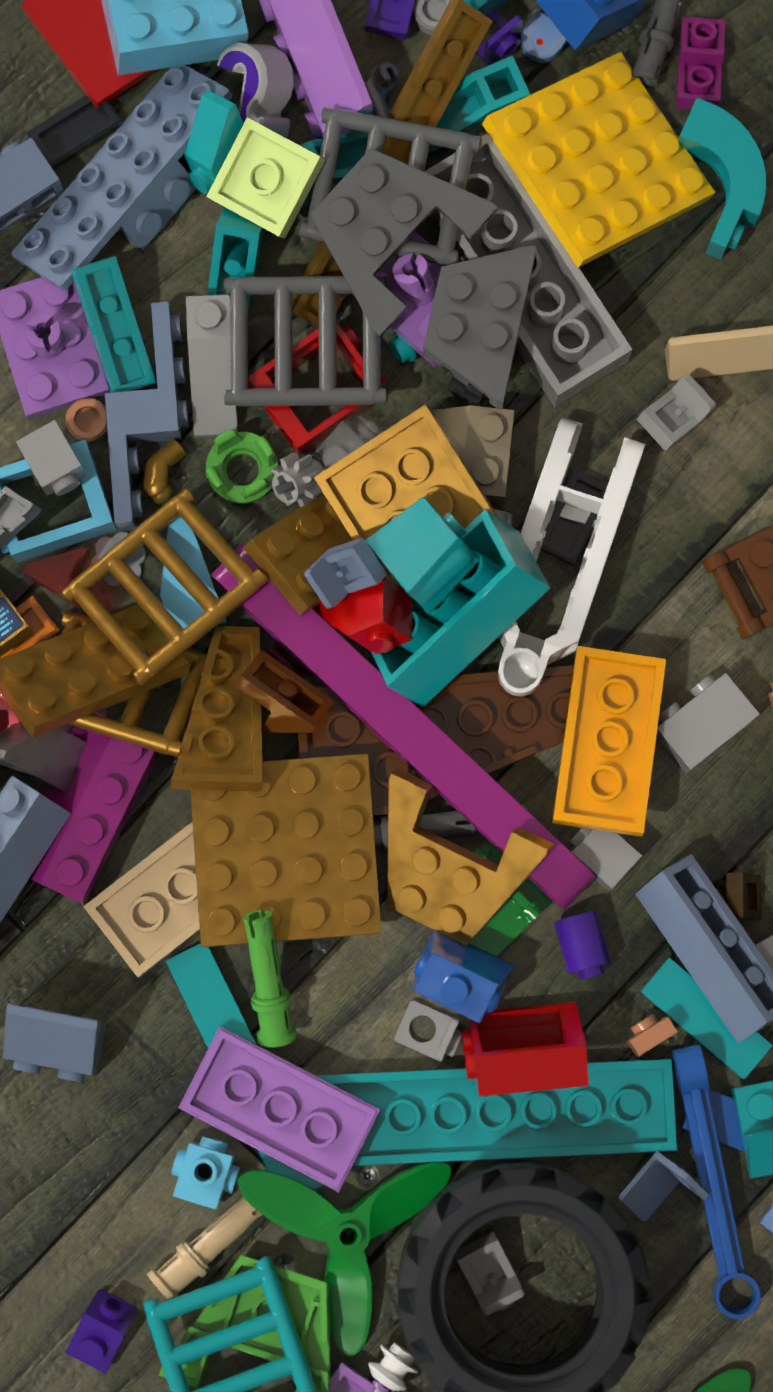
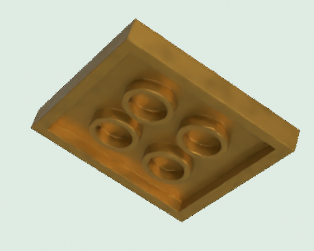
M426 404L314 477L352 540L362 537L367 540L422 497L443 517L450 512L464 529L485 509L498 517L429 405ZM376 555L378 561L387 573L386 577L395 582L396 584H398L399 582L397 581V579L393 576L389 569Z

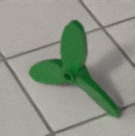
M423 1162L387 1179L351 1208L340 1209L313 1188L291 1177L263 1169L245 1170L238 1175L237 1183L244 1199L270 1221L297 1235L327 1244L329 1250L324 1281L330 1283V1332L335 1344L346 1356L353 1357L360 1352L369 1332L372 1312V1283L364 1250L371 1239L408 1220L439 1194L451 1176V1167L446 1162ZM345 1228L353 1229L348 1237H340V1233Z

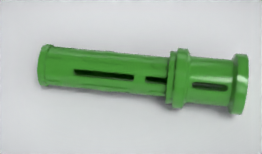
M263 909L253 910L243 916L255 981V992L251 998L252 1009L258 1013L260 1030L257 1032V1041L264 1047H281L290 1044L297 1038L296 1027L290 1022L288 1006L292 1003L291 993L283 987L272 912L270 910L264 912Z

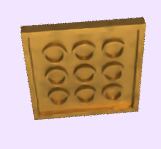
M368 754L262 762L263 784L261 791L190 790L201 947L248 944L243 916L250 911L263 909L264 912L266 910L272 912L276 942L381 934Z

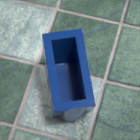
M433 930L414 968L415 982L413 991L480 1023L488 1013L495 1011L498 1007L515 965L470 943L465 946Z

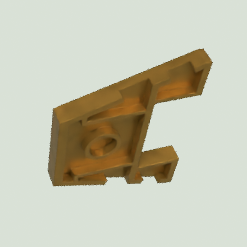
M397 768L389 777L387 907L466 946L526 880L537 865L549 854L554 844L517 826L510 834L499 865L420 827L419 824L433 785Z

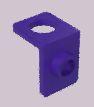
M496 10L486 15L499 29L485 43L481 42L476 51L487 66L499 57L501 59L508 57L519 46L523 20L518 15L508 23Z

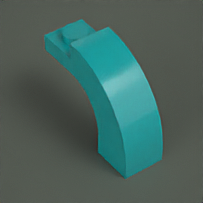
M697 97L678 142L680 146L687 149L691 157L709 165L722 181L725 191V206L705 252L721 260L726 247L735 250L745 225L752 228L755 227L764 204L766 172L760 150L743 124L724 109Z

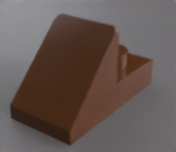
M263 650L260 651L242 673L235 687L271 711L262 727L263 733H312L335 703L333 699Z

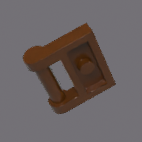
M771 526L725 550L711 555L701 562L707 574H713L740 625L736 629L742 640L773 626V527ZM736 560L764 611V614L755 617L728 567L729 564Z

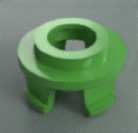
M234 429L227 430L214 439L215 444L211 448L206 461V474L212 489L221 498L236 504L252 503L267 495L273 488L272 480L274 475L271 470L278 466L276 454L269 441L264 436L260 437L250 432H235ZM240 454L253 457L259 467L256 479L247 485H237L227 475L229 461Z

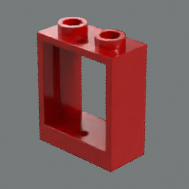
M336 321L337 351L363 386V358L357 351L362 347L361 343L348 325L341 328ZM319 328L292 346V371L319 353ZM275 359L248 376L249 388H275ZM381 371V388H384L382 385L387 380ZM346 405L308 432L289 406H263V408L300 457L374 405Z
M576 1002L497 1009L488 1013L480 1023L469 1019L470 1029L461 1030L467 1080L476 1079L479 1097L589 1086L586 1042Z

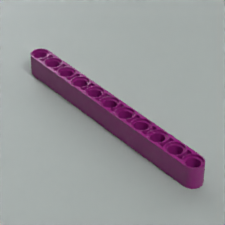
M241 543L235 549L236 553L253 572L256 569L262 572L243 549L244 545ZM223 564L210 575L226 593L239 583ZM269 579L257 592L240 605L427 783L432 784L433 789L502 854L511 832L517 826L553 843L552 850L537 865L528 878L561 909L566 910L596 878L575 855L408 698L387 687L382 674L313 609L300 617Z

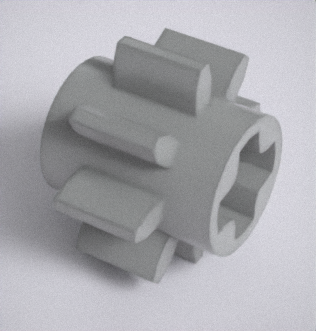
M293 452L280 459L281 465L271 470L274 475L272 480L273 491L278 499L286 503L288 507L297 501L299 506L302 507L323 493L314 477L324 471V469L310 454L300 459L298 454Z

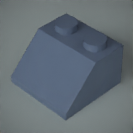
M7 1004L3 1058L14 1060L13 1069L39 1074L41 1066L58 1069L57 1078L84 1083L85 1074L97 1075L107 1022L29 1006Z

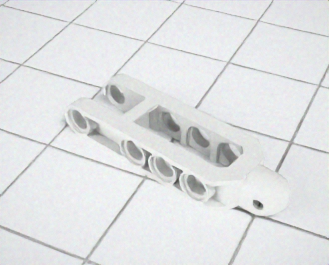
M561 417L520 534L535 561H537L546 534L545 529L550 522L557 501L566 503L559 516L561 518L585 525L590 513L593 512L597 514V519L592 524L594 528L585 550L574 588H572L565 615L557 634L542 640L521 633L517 623L514 622L498 637L504 648L499 664L498 679L506 692L514 696H525L533 693L539 687L547 665L576 652L645 448L644 443L624 437L604 498L601 499L563 486L583 423Z

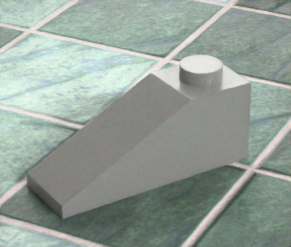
M230 294L186 296L187 341L194 437H217L230 429L238 432L237 406H226L224 404L226 390H230Z

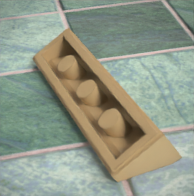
M773 326L672 337L668 340L665 348L668 378L675 381L680 380L686 374H689L692 378L773 369Z

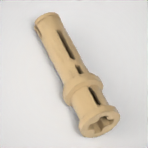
M242 1195L239 1200L223 1212L191 1243L187 1241L184 1244L180 1243L176 1247L177 1253L157 1271L152 1269L147 1273L148 1277L168 1300L178 1297V1294L197 1276L203 1278L208 1273L207 1270L210 1269L208 1264L249 1228L256 1219L261 1217L262 1214L253 1208Z

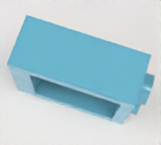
M85 439L69 445L86 474L80 478L92 517L21 541L17 533L1 547L2 553L10 552L17 563L117 530L90 447ZM26 459L0 467V493L3 489V484L34 475Z

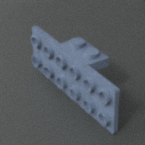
M186 65L171 67L142 102L135 107L134 111L116 132L106 141L85 168L79 172L78 176L66 190L52 203L34 227L23 237L11 255L18 262L65 291L74 282L71 269L89 264L118 229H120L132 245L143 251L196 189L190 180L188 172L178 160L185 153L202 95L210 90L229 101L232 98V94L228 88Z

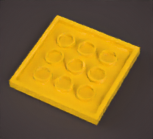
M621 52L487 115L482 123L577 268L709 201L716 193L687 149L679 145L678 136L639 78L632 76L633 69Z

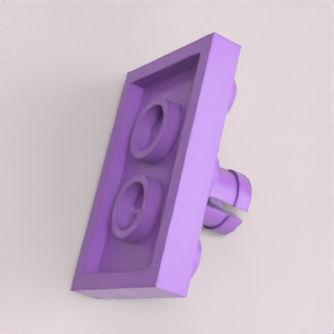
M416 231L412 234V241L429 244ZM413 253L405 254L402 257L393 255L374 276L386 277V288L407 306L406 311L390 328L435 367L437 364L423 355V345L440 270L446 264L427 262L419 254L416 260Z
M43 277L0 290V336L27 419L70 407L74 402L83 398L95 399L105 396V393H110L75 282L67 290L63 291Z

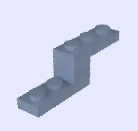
M169 302L151 303L158 389L105 393L114 520L119 531L134 530L136 528V517H143L141 490L133 491L132 474L140 473L138 448H130V444L170 441L172 438L182 440L181 427L189 426L187 401L179 400L178 384L185 383L183 357L175 358L174 341H182L180 315H172Z

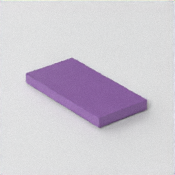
M219 1026L178 1107L337 1192L341 1191L382 1110L222 1026Z

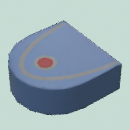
M536 9L525 24L521 34V49L524 55L537 63H548L554 60L568 42L550 18Z

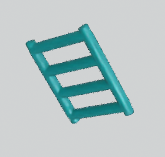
M269 1256L263 1257L256 1262V1268L162 1303L159 1302V1299H150L143 1303L146 1319L170 1392H190L182 1364L274 1330L278 1332L285 1357L191 1392H245L291 1374L298 1392H317L277 1272ZM262 1286L270 1309L269 1313L175 1347L167 1320Z

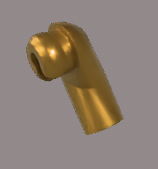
M174 438L148 458L144 464L142 489L145 495L151 496L152 501L157 504H162L171 498L173 488L167 483L168 470L187 455Z

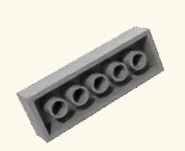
M489 134L483 135L482 145L478 153L473 152L466 191L493 202L498 207V210L471 240L458 229L454 250H459V261L463 262L526 246L537 247L516 349L553 406L557 407L628 363L633 349L580 268L576 267ZM455 153L429 168L425 173L450 183ZM435 209L430 217L440 231L443 214L438 209Z

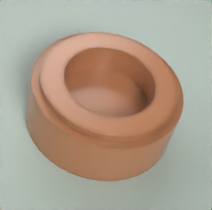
M83 398L74 402L66 413V426L71 436L77 441L85 439L88 444L101 441L108 434L106 407L100 401L92 398Z

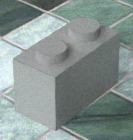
M727 673L717 680L711 674L690 690L695 698L682 708L675 702L659 715L658 722L661 725L657 727L656 738L685 774L760 715Z

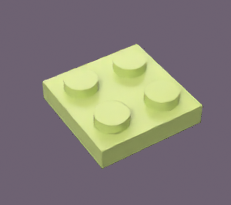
M246 118L206 197L285 239L325 159L259 123Z

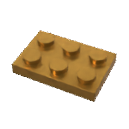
M323 493L251 538L243 549L301 617L322 603L306 579L305 571L329 548L353 540Z

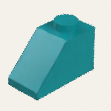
M210 90L206 91L201 97L184 153L192 171L189 174L190 180L203 194L209 192L243 126V121L236 104Z
M226 207L223 208L216 224L207 295H228L224 288L225 278L257 277L264 249L266 229ZM248 295V310L250 308L253 295Z

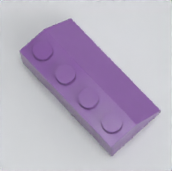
M258 0L266 23L274 21L279 35L273 36L275 47L286 54L294 71V95L297 100L304 98L310 111L304 114V118L312 139L318 137L323 139L326 124L322 123L321 117L324 107L373 115L372 101L331 0ZM343 128L342 134H347L356 130Z

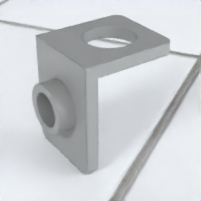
M411 1001L394 1039L404 1046L441 1062L444 1054L453 1057L462 1037V1032L456 1029L459 1022L458 1019L445 1015L419 1002ZM417 1016H427L435 1023V1035L428 1042H418L410 1035V1023Z

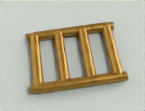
M187 488L164 504L61 591L63 597L71 603L75 600L134 667L135 671L133 674L135 680L140 685H144L160 673L268 581L267 576L259 569L253 572L192 504L196 500ZM178 516L186 522L239 582L219 600L159 533ZM144 544L204 610L200 616L185 628L177 622L125 562L127 558ZM109 573H112L170 640L152 656L148 657L90 590Z
M66 610L62 617V626H65L62 634L94 621L87 615ZM188 648L182 653L189 661V666L191 667L163 735L137 727L153 689L129 698L120 721L92 713L68 724L162 754L179 757L182 753L180 750L182 741L180 739L192 711L207 653L193 648Z

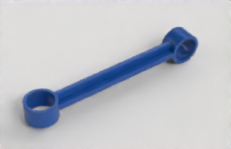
M700 1045L672 1050L673 1062L679 1089L682 1094L700 1187L709 1195L703 1202L718 1275L712 1285V1296L719 1310L727 1317L733 1319L746 1318L757 1309L760 1303V1290L754 1278L745 1271L709 1095V1082ZM734 1278L746 1279L753 1291L750 1301L741 1308H730L720 1299L723 1285Z

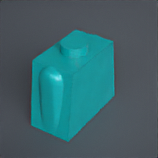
M424 497L365 540L406 592L429 614L479 561V558L461 538L467 533L464 527L450 512L443 517Z

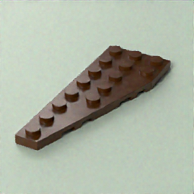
M574 665L546 667L537 690L525 696H514L506 692L500 685L497 671L457 675L424 707L419 706L413 701L411 702L489 775L563 743ZM325 686L316 687L333 699L335 703L312 733H298L300 759L368 754L373 817L388 815L389 777L393 771L399 768L423 781L425 780ZM432 788L428 800L438 797L440 794Z

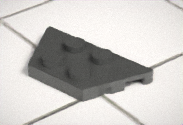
M526 246L442 266L423 345V355L438 366L448 368L453 373V376L467 387L471 384L490 398L489 403L496 408L503 409L536 256L537 247Z

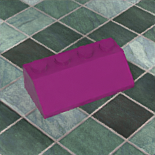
M75 726L71 734L87 743L66 791L45 786L42 792L43 796L70 812L71 815L29 879L86 905L161 753Z

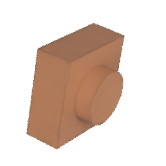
M654 1014L631 1027L634 1036L627 1039L626 1042L634 1055L640 1056L677 1033V1030L668 1017H663L657 1021Z

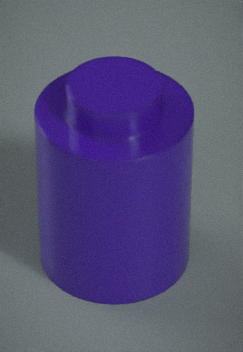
M594 910L554 921L553 924L567 974L577 972L578 980L604 974L603 964L610 963L611 961L597 911Z

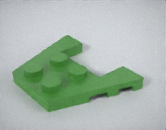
M240 1255L224 1279L256 1268L255 1263L259 1260L246 1255ZM273 1264L317 1392H331L330 1283ZM262 1286L207 1305L194 1325L185 1333L179 1346L269 1313L270 1309ZM277 1330L231 1346V1348L270 1361L285 1357ZM211 1354L182 1364L189 1386L201 1387ZM161 1367L159 1376L166 1378L163 1367Z

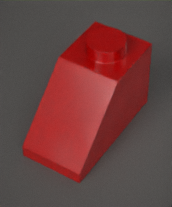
M386 576L377 585L348 593L335 607L328 609L323 603L315 607V612L325 621L376 655L389 652L393 648L412 640L413 598L404 588Z

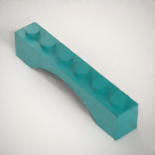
M513 55L474 71L462 79L436 127L474 135L485 130L482 123L487 115L529 96L530 92ZM353 131L342 134L331 191L365 155L369 133ZM323 139L310 140L300 146L320 156ZM430 145L428 154L443 147ZM314 184L312 185L302 207L311 203Z

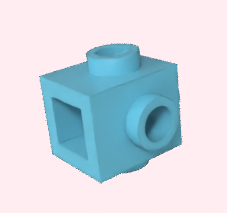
M202 1136L200 1143L190 1142L187 1150L179 1148L171 1171V1175L178 1177L173 1196L217 1210L224 1191L228 1193L233 1192L240 1167L232 1165L235 1154L226 1152L228 1144ZM201 1163L211 1166L213 1171L211 1178H204L200 1175L199 1166Z

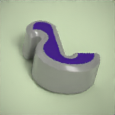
M240 42L230 44L221 53L217 66L244 74L239 105V114L243 124L246 118H249L287 138L290 131V120L288 118H281V112L291 98L294 79L293 69L286 54L272 45Z

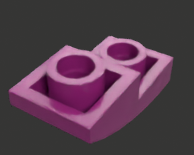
M682 17L675 108L692 109L697 97L718 107L720 106L725 20Z

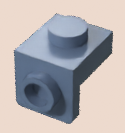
M362 537L329 548L305 571L304 575L324 606L329 609L335 607L348 593L377 585L387 573L378 561L374 551Z

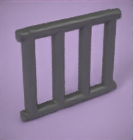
M324 107L321 117L322 123L326 124L320 157L324 158L325 162L314 183L307 221H302L298 235L325 242L310 214L331 192L343 128L369 133L366 152L371 148L383 153L387 136L413 141L408 165L425 172L430 145L456 149L450 184L463 190L467 188L473 152L478 153L482 145V137L443 128ZM443 215L437 245L412 241L411 235L394 255L402 257L405 254L413 253L415 260L419 254L427 262L442 265L459 263V250H454L458 228Z
M344 276L238 277L224 279L226 294H230V390H226L224 395V404L226 406L387 404L388 395L386 388H381V338L375 334L364 312L363 387L337 388L336 294H353ZM375 277L385 287L387 286L386 277ZM292 294H319V388H292ZM248 295H274L275 388H248Z

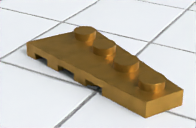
M215 626L187 730L180 749L182 753L178 757L170 789L261 791L263 784L261 704L235 687L242 673L260 653V627Z

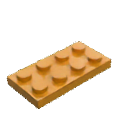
M577 646L552 823L642 837L646 820L666 659Z

